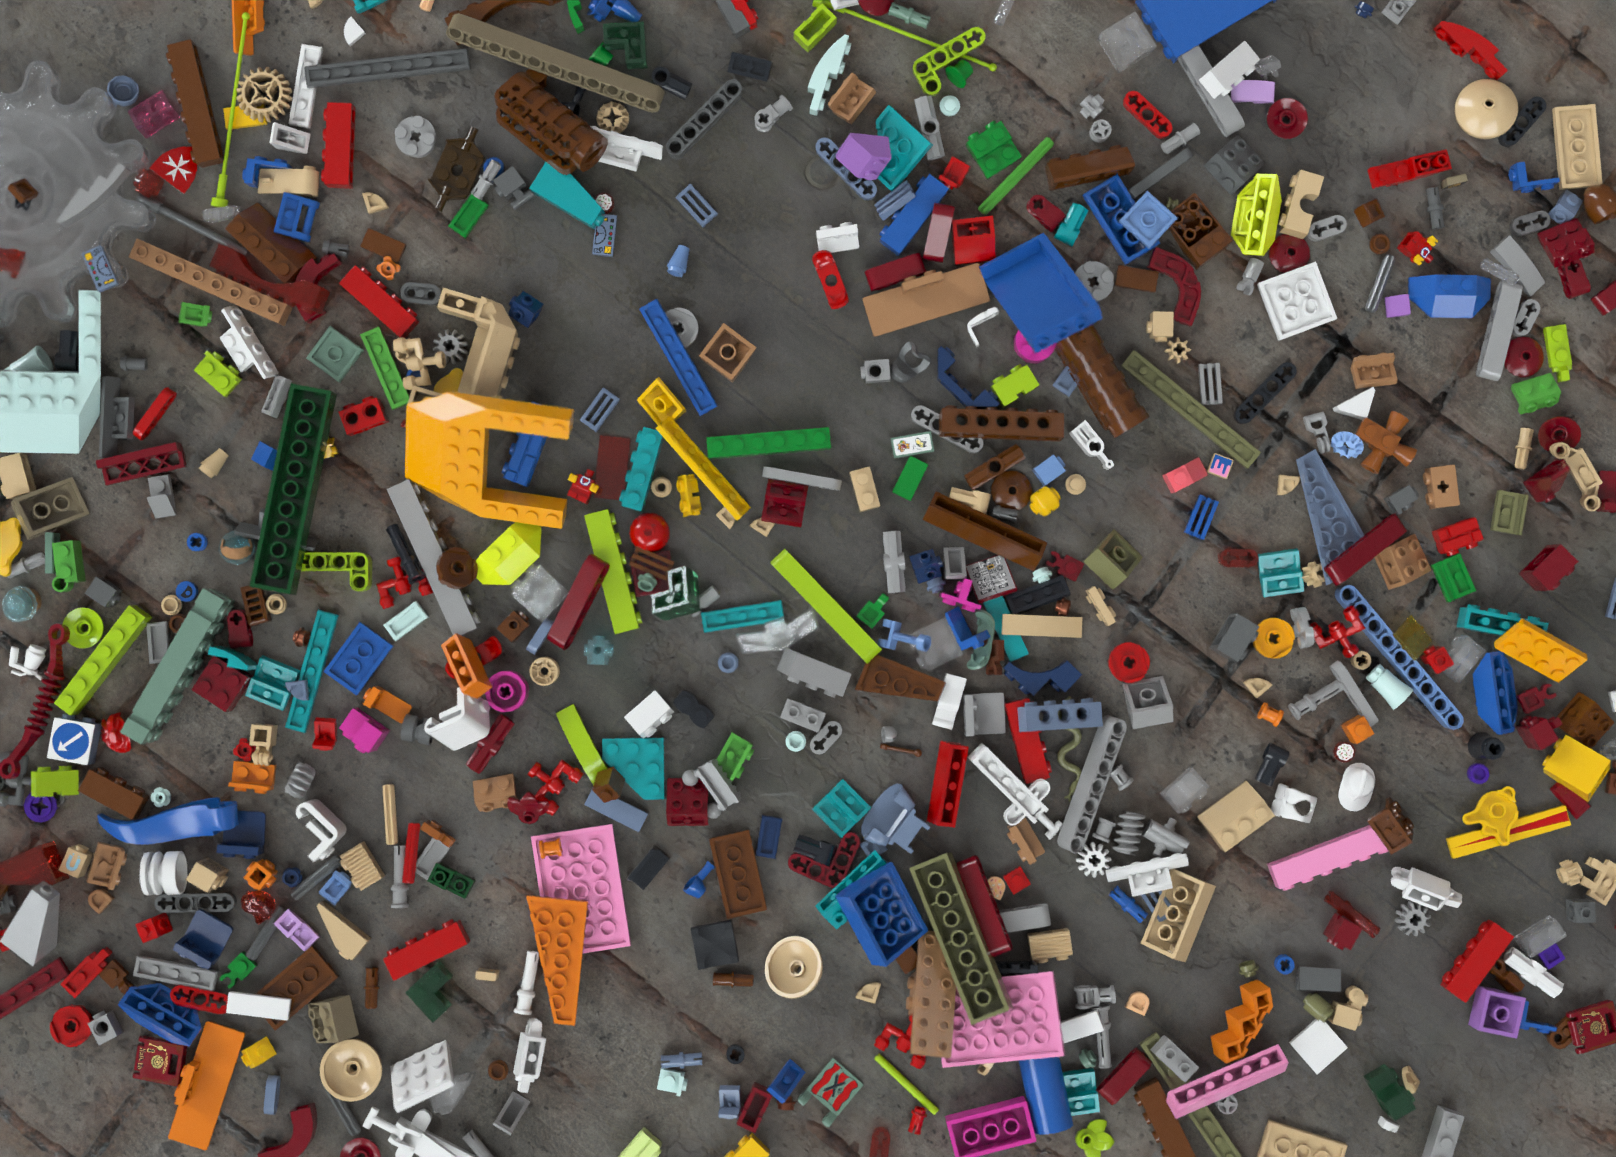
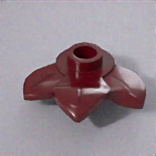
M529 791L520 801L509 797L507 802L509 810L518 815L520 821L526 824L537 822L539 816L545 814L549 808L548 801H537L535 796Z

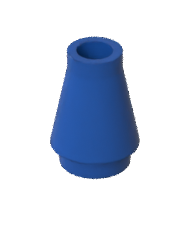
M616 0L611 8L615 12L614 15L626 19L635 25L642 16L628 0Z

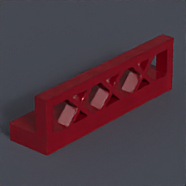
M178 442L96 460L97 469H102L105 485L107 486L187 467L182 444ZM178 453L180 464L172 466L166 462L171 454ZM153 458L161 461L156 470L147 467V464ZM131 463H137L142 466L137 474L132 475L127 471ZM116 467L121 470L117 479L110 480L108 469Z

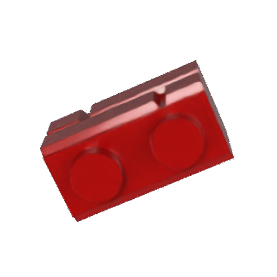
M1470 517L1432 531L1438 552L1440 554L1446 553L1447 556L1459 553L1458 549L1466 547V549L1479 546L1478 542L1483 540L1475 517Z

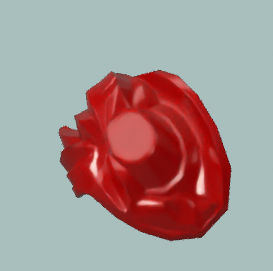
M121 712L110 715L107 721L102 719L101 739L111 750L118 753H126L131 749V742L129 737L120 733L125 722L120 717Z

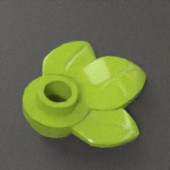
M1104 1119L1091 1121L1087 1128L1079 1130L1075 1135L1077 1146L1084 1149L1087 1157H1101V1151L1110 1149L1114 1144L1113 1138L1108 1133H1105L1107 1121ZM1088 1136L1087 1142L1084 1143V1138Z

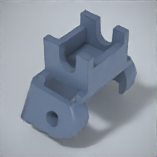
M896 783L890 786L877 798L864 818L861 834L864 840L882 846L892 845L895 842L911 854L913 849L909 846L910 842L922 826L927 830L930 829V826L915 815L914 806L916 804L902 784Z

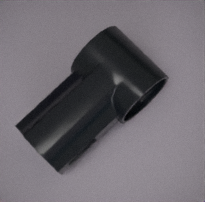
M662 66L655 68L652 73L653 84L660 86L663 90L683 100L686 99L691 90L692 83L669 72L668 69ZM664 74L667 79L664 82H658L656 76Z
M60 330L59 352L56 353L54 359L56 370L78 372L79 332Z
M1269 743L1263 753V761L1255 776V780L1272 787L1280 768L1285 765L1289 757V751Z
M799 834L793 851L811 857L816 862L830 866L837 846L823 840L817 841Z

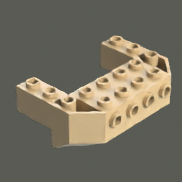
M443 288L437 306L438 310L476 322L477 324L458 392L503 399V396H500L502 388L505 389L508 383L507 370L512 369L514 357H512L513 350H517L520 343L516 328L502 304L481 296L480 299ZM413 386L408 403L420 402L425 398H434L442 394Z

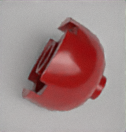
M647 512L640 514L633 520L629 536L635 547L637 546L654 553L660 551L668 543L670 528L662 516Z

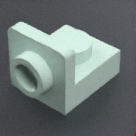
M661 1068L657 1089L677 1093L676 1096H681V1092L686 1091L688 1079L684 1078L685 1072Z

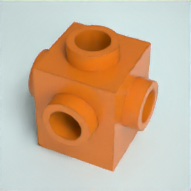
M261 859L257 862L253 861L246 869L248 873L244 876V879L248 881L247 883L252 888L260 891L273 885L277 879L274 876L278 871L271 861Z

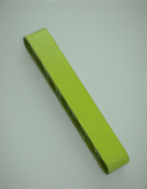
M785 548L770 562L867 664L882 650Z

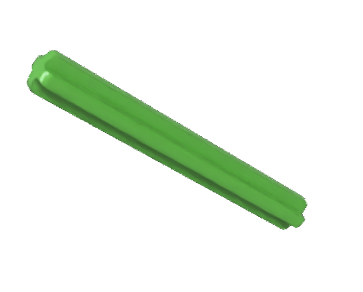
M1046 137L979 206V212L984 216L987 215L1053 147L1054 142Z

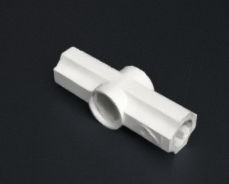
M1514 947L1506 951L1503 961L1517 971L1519 976L1527 982L1539 987L1553 998L1562 992L1564 984L1548 973L1547 969L1533 959H1529Z

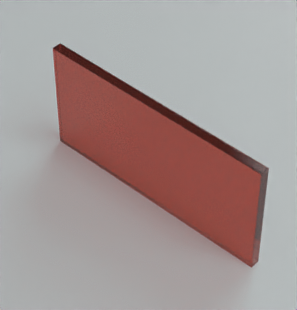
M600 435L595 478L599 488L597 493H594V498L620 499L622 489L625 490L626 487L625 477L628 467L630 438Z

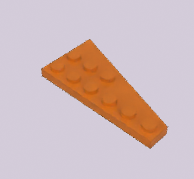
M526 895L554 1024L575 1026L588 901Z

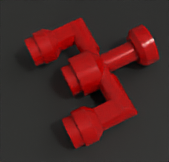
M400 557L386 561L389 567H393L396 579H389L376 584L380 595L379 603L383 609L395 606L393 596L389 594L388 588L395 586L396 592H399L400 595L412 592V584L408 582V576H404L400 566ZM425 576L419 582L418 587L422 596L434 593Z
M1349 606L1343 610L1345 619L1351 622L1353 626L1346 628L1342 622L1334 621L1328 626L1331 636L1324 638L1320 625L1316 622L1309 624L1310 627H1313L1314 640L1320 649L1339 640L1343 646L1342 654L1345 658L1353 657L1359 652L1358 646L1351 644L1347 636L1366 629L1359 618L1360 613L1354 606Z
M564 760L559 762L553 770L551 777L541 770L542 766L538 762L535 763L527 774L531 778L536 776L546 783L541 786L535 798L537 801H548L549 808L546 813L551 816L555 814L560 806L554 800H548L544 796L548 791L559 795L565 787L563 781L558 778L561 773L567 774L568 779L576 784L584 775L579 768H573Z
M909 1016L911 1023L906 1033L887 1022L881 1035L877 1036L874 1046L885 1051L890 1044L889 1039L893 1034L898 1037L896 1048L907 1053L911 1047L913 1016ZM914 1054L910 1064L921 1070L922 1066L926 1063V1056Z

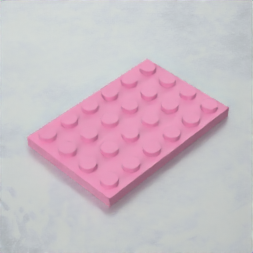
M613 824L531 836L540 896L588 901L583 953L631 946ZM560 838L562 856L553 855L541 859L539 841L549 842Z
M1054 971L1003 976V982L1014 1008L973 1025L970 1023L956 987L952 1056L949 1059L941 1058L942 1068L1064 1056L1065 1050Z

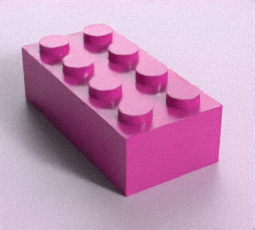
M1024 1096L945 1116L955 1157H978L1036 1142L1030 1113Z

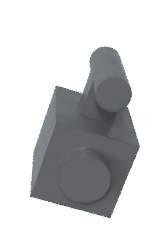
M513 166L493 180L497 185L494 189L501 198L505 196L507 200H510L512 197H516V200L510 203L514 210L534 197L530 189L524 194L521 192L527 185Z

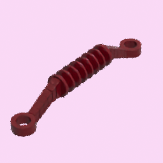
M53 624L48 631L50 663L47 670L44 671V675L49 677V679H41V682L46 687H39L38 690L43 692V694H36L35 696L41 701L33 702V706L38 709L30 710V713L35 717H28L27 721L31 722L32 725L24 726L25 731L22 740L11 752L12 754L0 763V776L4 779H16L21 771L19 761L28 752L30 747L34 745V742L45 733V730L40 728V726L48 725L43 718L50 719L51 716L46 711H53L54 709L48 704L56 701L51 697L52 695H59V692L54 690V688L62 687L57 680L65 679L61 645L65 644L70 637V630L66 625ZM58 630H61V636L58 639L57 632ZM11 764L12 770H11V773L9 774V772H8V767H9V765Z

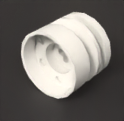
M168 851L164 856L161 852L144 853L140 864V884L143 894L146 896L160 895L163 890L167 895L184 893L188 875L184 852Z

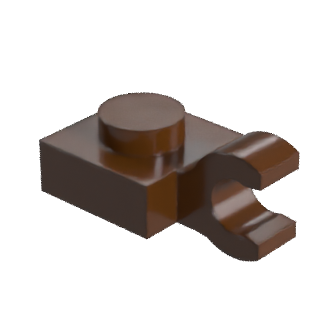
M1498 958L1496 961L1498 968L1496 969L1493 966L1489 972L1496 976L1495 980L1508 993L1521 991L1525 985L1520 981L1518 975L1511 971H1506L1505 962Z
M116 959L112 960L99 974L112 989L118 986L124 995L130 987L134 986L125 978L129 972Z

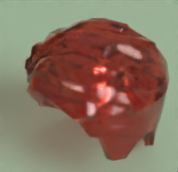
M248 891L241 898V906L245 912L254 916L257 924H261L271 918L275 910V900L266 891Z

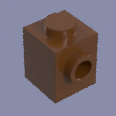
M521 610L519 613L512 611L497 629L512 643L531 624L528 622L529 617Z
M614 766L597 772L592 790L604 803L616 800L621 797L625 778Z

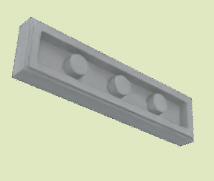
M138 955L133 976L214 992L219 971Z

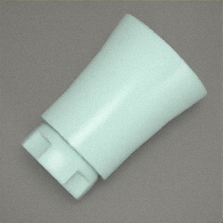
M35 346L26 355L11 363L4 370L52 371L53 364L44 349L40 346Z
M1381 664L1377 665L1366 676V679L1371 682V685L1382 695L1393 710L1402 704L1413 692L1411 687L1399 680Z

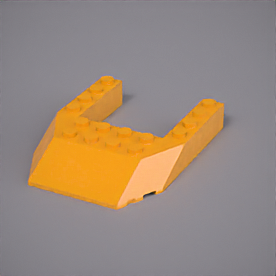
M452 391L442 393V395L434 398H425L420 402L408 403L406 409L405 478L410 479L413 483H416L442 500L480 517L562 529L566 518L567 499L487 487L489 428L569 439L573 428L574 409Z

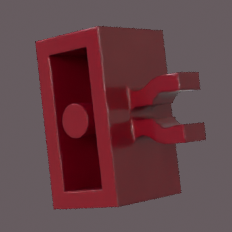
M1529 715L1519 721L1520 724L1515 726L1527 748L1543 750L1559 740L1553 729L1561 726L1562 722L1559 717L1555 718L1553 716L1547 720L1546 718L1531 717Z

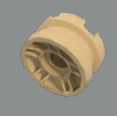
M548 656L535 660L530 667L531 679L541 686H547L555 682L560 674L558 663ZM543 667H546L548 669L547 675H544L541 672V669Z

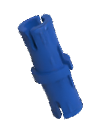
M1118 886L1114 888L1116 893L1110 892L1109 896L1122 906L1121 909L1124 912L1127 911L1138 923L1143 921L1142 917H1147L1148 913L1135 903V899L1128 897Z

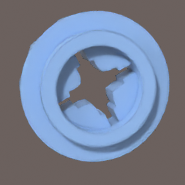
M1338 432L1331 439V447L1334 448L1333 452L1340 453V457L1344 455L1348 459L1351 456L1357 458L1364 449L1363 441L1351 432Z

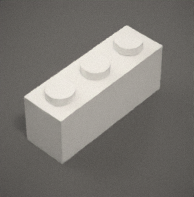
M1244 41L1201 77L1199 81L1214 99L1220 94L1224 97L1233 89L1232 84L1236 86L1245 79L1242 76L1243 74L1247 77L1256 69L1254 65L1260 58Z

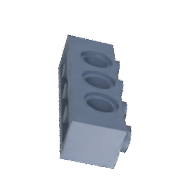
M1093 698L1081 699V703H1075L1074 699L1062 700V704L1056 705V701H1043V706H1037V702H1027L1025 707H1017L1019 732L1103 726L1101 702H1093ZM1078 709H1079L1080 712H1081L1080 718H1078V716H1077V710H1078ZM1059 710L1062 712L1061 720L1058 717ZM1040 711L1043 713L1042 721L1039 718Z

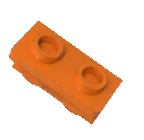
M234 761L232 781L229 782L228 786L234 787V791L246 792L247 789H255L254 793L267 794V791L274 789L276 765H254L253 762Z

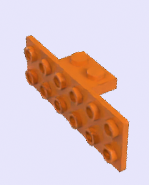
M211 1021L205 1023L194 1059L183 1067L181 1085L177 1086L174 1097H176L174 1104L178 1105L168 1135L169 1139L202 1150L208 1149L245 1038L244 1032Z

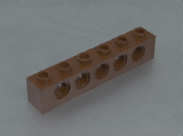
M948 405L939 412V437L1060 442L1064 438V413H1058V410L1038 412L1037 409L1018 411L1017 408H1007L1006 411L998 410L996 407H987L985 410H980L975 406L957 409V406ZM956 418H964L966 424L959 425L956 421ZM977 418L984 419L986 426H980L977 423ZM997 419H1003L1006 422V427L999 426ZM1017 420H1023L1026 423V428H1021L1017 424ZM1037 422H1045L1046 428H1040Z

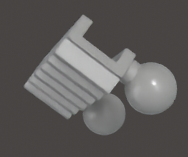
M717 759L710 760L695 771L687 770L683 773L682 780L684 784L693 786L700 778L717 803L712 802L708 804L709 818H718L722 810H726L729 805L738 803L741 800V793L736 791V786H733L732 780L727 778V773H723L722 766H718Z

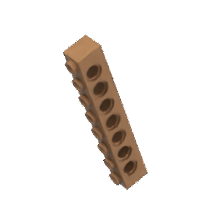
M136 239L129 258L282 326H285L292 311V307L142 240Z

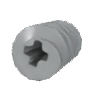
M1125 811V814L1119 815L1124 822L1117 823L1118 826L1122 827V830L1115 832L1121 836L1114 839L1119 846H1114L1112 849L1120 853L1136 856L1132 852L1139 851V848L1134 844L1141 841L1136 836L1142 835V831L1137 828L1144 826L1139 819H1145L1146 816Z

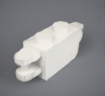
M1393 867L1391 870L1393 875L1391 884L1402 890V897L1436 911L1440 910L1443 905L1458 908L1462 903V894L1451 889L1449 881L1413 867L1410 871L1401 867Z
M535 1017L529 1018L525 1032L520 1033L513 1071L515 1080L518 1081L517 1090L523 1093H528L530 1082H534L540 1075L546 1038L541 1035L543 1024Z

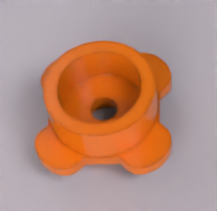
M385 256L384 261L377 265V271L383 277H386L387 280H392L395 273L401 270V266L392 261L390 256Z

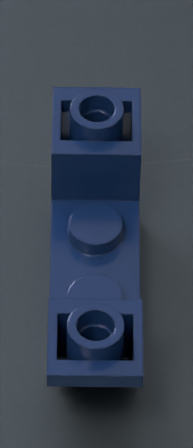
M941 346L937 351V380L964 407H997L999 405L997 402L998 397L991 390L989 392L984 390L973 401L971 399L972 394L966 388L961 389L956 384L958 380L951 373L948 375L945 373L956 360L953 358L955 354L946 347L944 349Z

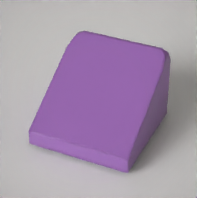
M1409 294L1384 298L1386 318L1408 316L1411 314Z

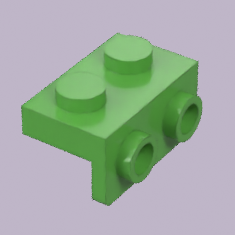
M1551 373L1511 385V391L1519 403V414L1532 413L1537 409L1552 407L1559 402L1561 390Z
M733 732L717 758L718 766H722L723 773L726 772L727 777L732 781L735 777L740 778L745 769L742 767L744 760L749 761L755 751L752 749L753 743Z

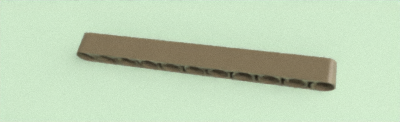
M463 14L453 15L446 30L448 38L455 42L651 113H655L660 109L665 95L664 90L658 85Z

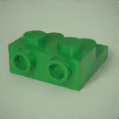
M995 120L985 126L986 130L979 134L977 131L968 137L969 141L966 143L968 151L987 180L1022 158L1002 121L998 123Z

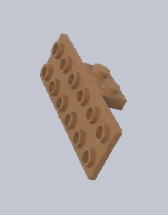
M979 263L946 273L931 270L925 272L923 277L916 278V276H911L904 279L905 282L900 287L864 297L862 300L873 336L877 337L990 302L987 287L979 269Z
M928 931L918 939L916 971L908 977L907 981L910 995L906 999V1009H908V1015L913 1016L910 1053L949 1059L952 1056L956 985L935 932Z

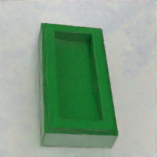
M470 194L448 226L466 239L489 205Z
M910 456L892 493L911 501L928 464Z

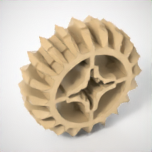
M258 67L257 73L250 70L251 75L249 77L243 74L245 82L239 81V85L242 88L236 89L237 93L240 94L236 99L238 102H241L239 107L241 110L244 109L243 113L246 116L250 115L252 120L258 118V121L261 123L265 117L267 122L271 123V117L279 120V113L285 115L283 109H290V105L287 102L292 101V97L289 95L292 93V89L289 88L290 83L288 80H285L283 74H279L276 69L271 72L269 67H266L264 72L261 67ZM262 81H271V82H267V83L264 84V85L258 84V83H260V82H262ZM279 87V97L277 101H275L274 95L277 92L276 89ZM253 88L255 90V94L252 97V101L250 102V92ZM259 90H261L263 93L265 92L267 96L270 98V100H268L266 97H263ZM262 104L271 106L266 109L257 108L258 106L260 107Z

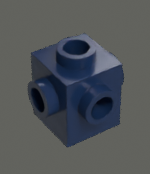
M523 291L518 297L515 295L509 303L511 308L508 315L529 328L538 318L544 304Z
M933 549L909 556L918 584L942 576L940 568L943 567L940 556H935Z

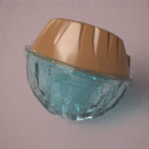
M234 531L225 534L219 544L220 556L227 563L237 566L247 563L255 552L253 539L235 535Z
M24 586L14 587L9 590L2 601L3 612L13 622L26 621L32 618L40 609L41 597L34 589Z

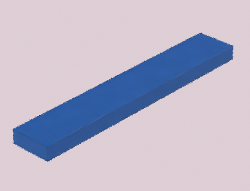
M658 298L639 308L698 414L701 416L717 407L718 404Z

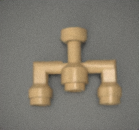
M402 337L393 340L395 352H405L407 349L414 348L415 355H410V357L406 358V366L408 370L420 371L421 377L413 375L404 377L403 386L405 390H412L413 386L431 385L427 365L436 364L439 368L446 367V357L443 351L437 352L432 357H423L424 352L420 338L405 339Z

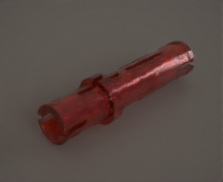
M1332 890L1324 897V901L1335 908L1340 916L1344 915L1355 925L1361 927L1371 938L1376 937L1374 933L1378 935L1381 928L1353 908L1348 900L1344 901Z

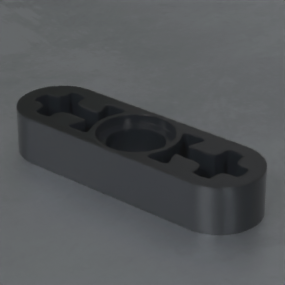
M1541 97L1530 99L1518 112L1512 127L1498 137L1499 143L1503 147L1515 145L1544 113L1547 107L1546 101ZM1538 103V109L1529 114L1528 112L1534 107L1533 104ZM1519 117L1526 118V127L1518 125L1517 120ZM1513 130L1517 131L1511 137L1512 140H1506L1507 135L1509 133H1511Z

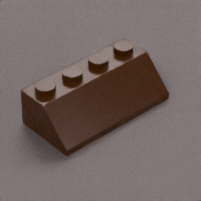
M1121 145L1110 147L1108 151L1101 152V149L1090 151L1089 155L1081 156V153L1070 155L1069 159L1061 160V157L1050 159L1049 163L1045 166L1049 189L1052 191L1106 180L1116 174L1119 177L1129 175L1135 167V162L1128 147L1121 148Z
M257 202L238 213L225 227V230L284 284L291 288L296 282L302 267L310 259L317 260L318 257L298 239L274 233L276 219Z

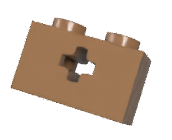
M1455 465L1425 469L1423 482L1427 485L1428 493H1426L1425 498L1430 509L1460 505ZM1437 485H1443V489H1438Z

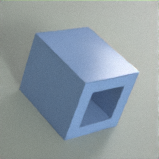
M1052 455L1032 469L1041 484L1045 486L1065 472L1063 468L1065 463L1059 456L1055 457V455Z

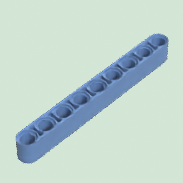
M1351 585L1339 586L1335 591L1336 600L1344 609L1349 606L1356 608L1359 604L1363 607V613L1359 618L1366 629L1362 631L1407 685L1413 689V692L1444 728L1459 729L1464 722L1462 714L1360 592ZM1344 589L1350 591V597L1347 600L1342 596ZM1372 620L1376 622V629L1374 631L1369 629V623ZM1384 636H1387L1390 641L1386 647L1382 644ZM1400 651L1403 655V658L1401 662L1398 663L1395 659V655L1397 652ZM1413 667L1416 674L1413 678H1410L1408 671ZM1424 683H1427L1429 686L1426 694L1421 689ZM1437 699H1440L1442 702V706L1440 709L1437 710L1435 707V701ZM1450 715L1455 717V722L1452 725L1448 723Z

